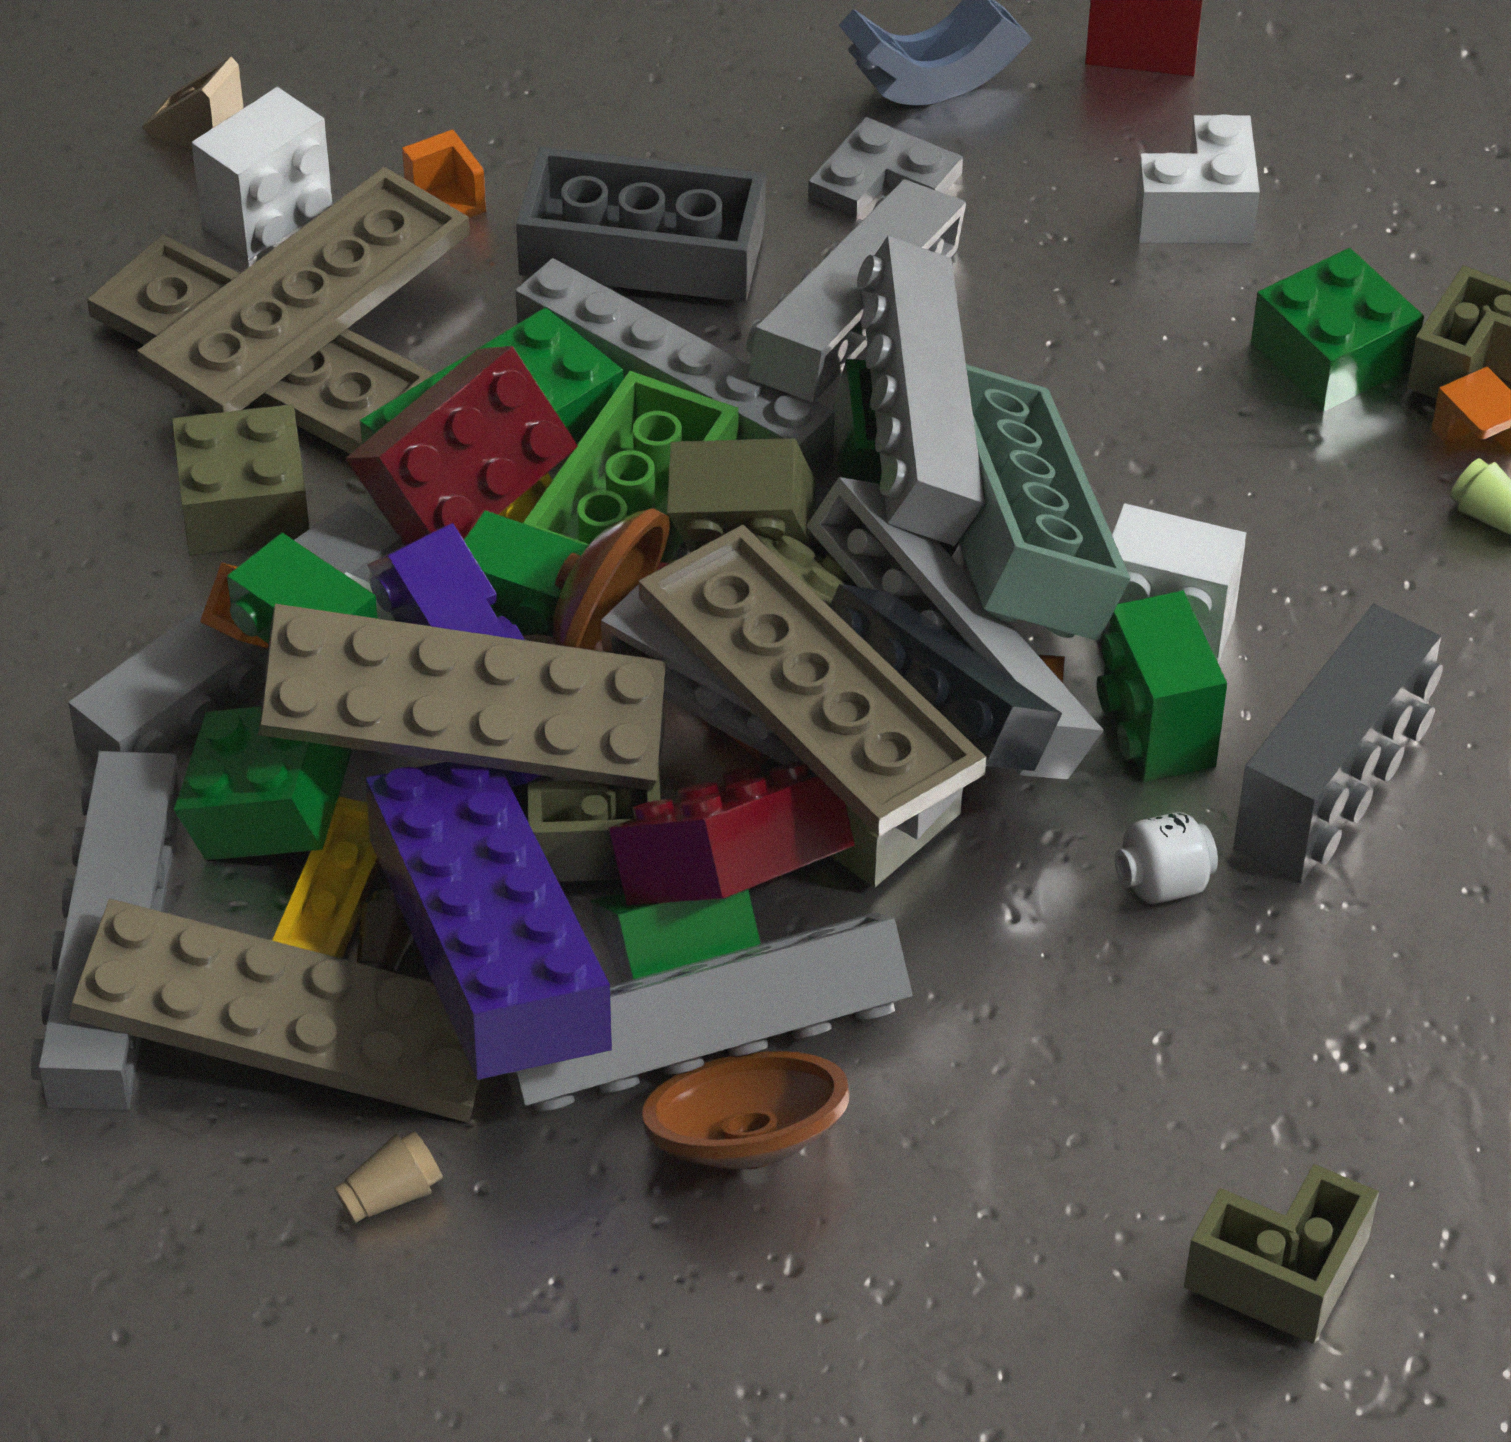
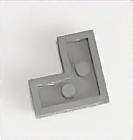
M865 117L808 181V198L857 218L884 186L895 189L904 179L945 194L962 174L963 156Z

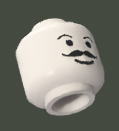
M1183 812L1145 819L1130 825L1124 834L1122 849H1118L1115 853V868L1121 884L1126 888L1132 887L1141 900L1152 905L1192 896L1204 891L1209 882L1210 874L1215 873L1218 865L1217 848L1210 830L1206 825L1198 824L1193 817Z

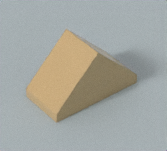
M229 57L172 92L142 125V128L150 136L192 150V141L244 108L239 65L232 57Z

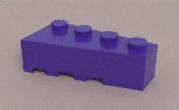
M453 523L367 564L373 576L370 579L372 593L376 596L377 603L384 611L391 612L394 620L397 622L525 640L516 624L513 625L504 616L497 617L490 607L496 603L497 593ZM502 770L510 787L526 784L541 776Z

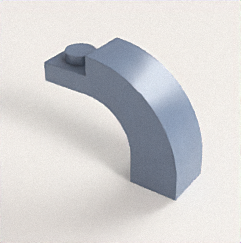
M962 0L938 24L912 35L889 33L855 9L839 24V27L853 42L848 51L857 60L855 64L878 92L891 101L907 105L935 104L974 90L1003 70L1032 40L1007 9L995 0Z

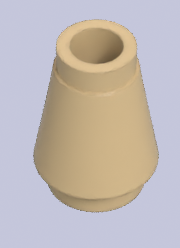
M413 1131L403 1138L395 1134L345 1178L344 1182L334 1187V1190L346 1212L356 1224L366 1217H372L432 1194L430 1186L443 1179V1176L427 1146L420 1136Z

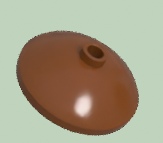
M654 508L636 512L602 531L581 556L574 552L568 556L559 570L555 581V586L562 590L553 616L554 645L602 651L601 620L639 584V580L657 571L669 535L670 521L667 515Z
M754 1052L747 1055L728 1056L704 1063L703 1066L673 1076L657 1087L647 1098L643 1106L642 1117L648 1138L656 1146L677 1158L718 1168L757 1169L797 1153L827 1133L847 1109L850 1093L847 1077L843 1070L827 1059L800 1052Z

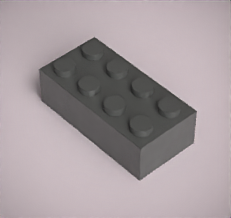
M539 147L516 222L519 275L531 277L554 258L605 286L747 302L765 227L766 173Z
M1374 603L1371 605L1245 765L1233 846L1234 850L1302 883L1317 862L1322 865L1328 863L1338 847L1343 827L1348 821L1357 823L1363 817L1371 802L1375 785L1380 779L1385 782L1390 781L1402 761L1406 744L1410 739L1416 742L1420 741L1432 722L1435 708L1428 705L1443 671V666L1436 662L1441 635Z

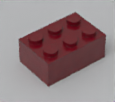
M504 346L482 348L474 351L345 459L393 530L402 537V543L405 546L451 523L455 525L464 540L485 510L499 515L574 451L578 445L514 347Z
M803 761L772 768L769 770L770 775L762 776L760 766L732 770L722 774L724 785L719 787L716 782H709L679 790V802L673 803L672 799H661L633 807L635 818L609 827L627 905L724 899L855 846L846 804L813 771H810V768Z

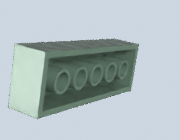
M966 364L985 504L958 540L983 609L992 616L1006 622H1016L1019 619L1044 626L1050 632L1061 637L1072 638L1078 635L1099 641L1131 578L1050 391L1045 387Z

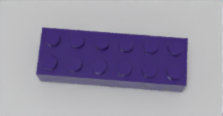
M441 762L416 768L401 767L389 773L365 777L369 834L372 847L393 890L397 903L476 1079H484L611 1051L610 984L502 769Z

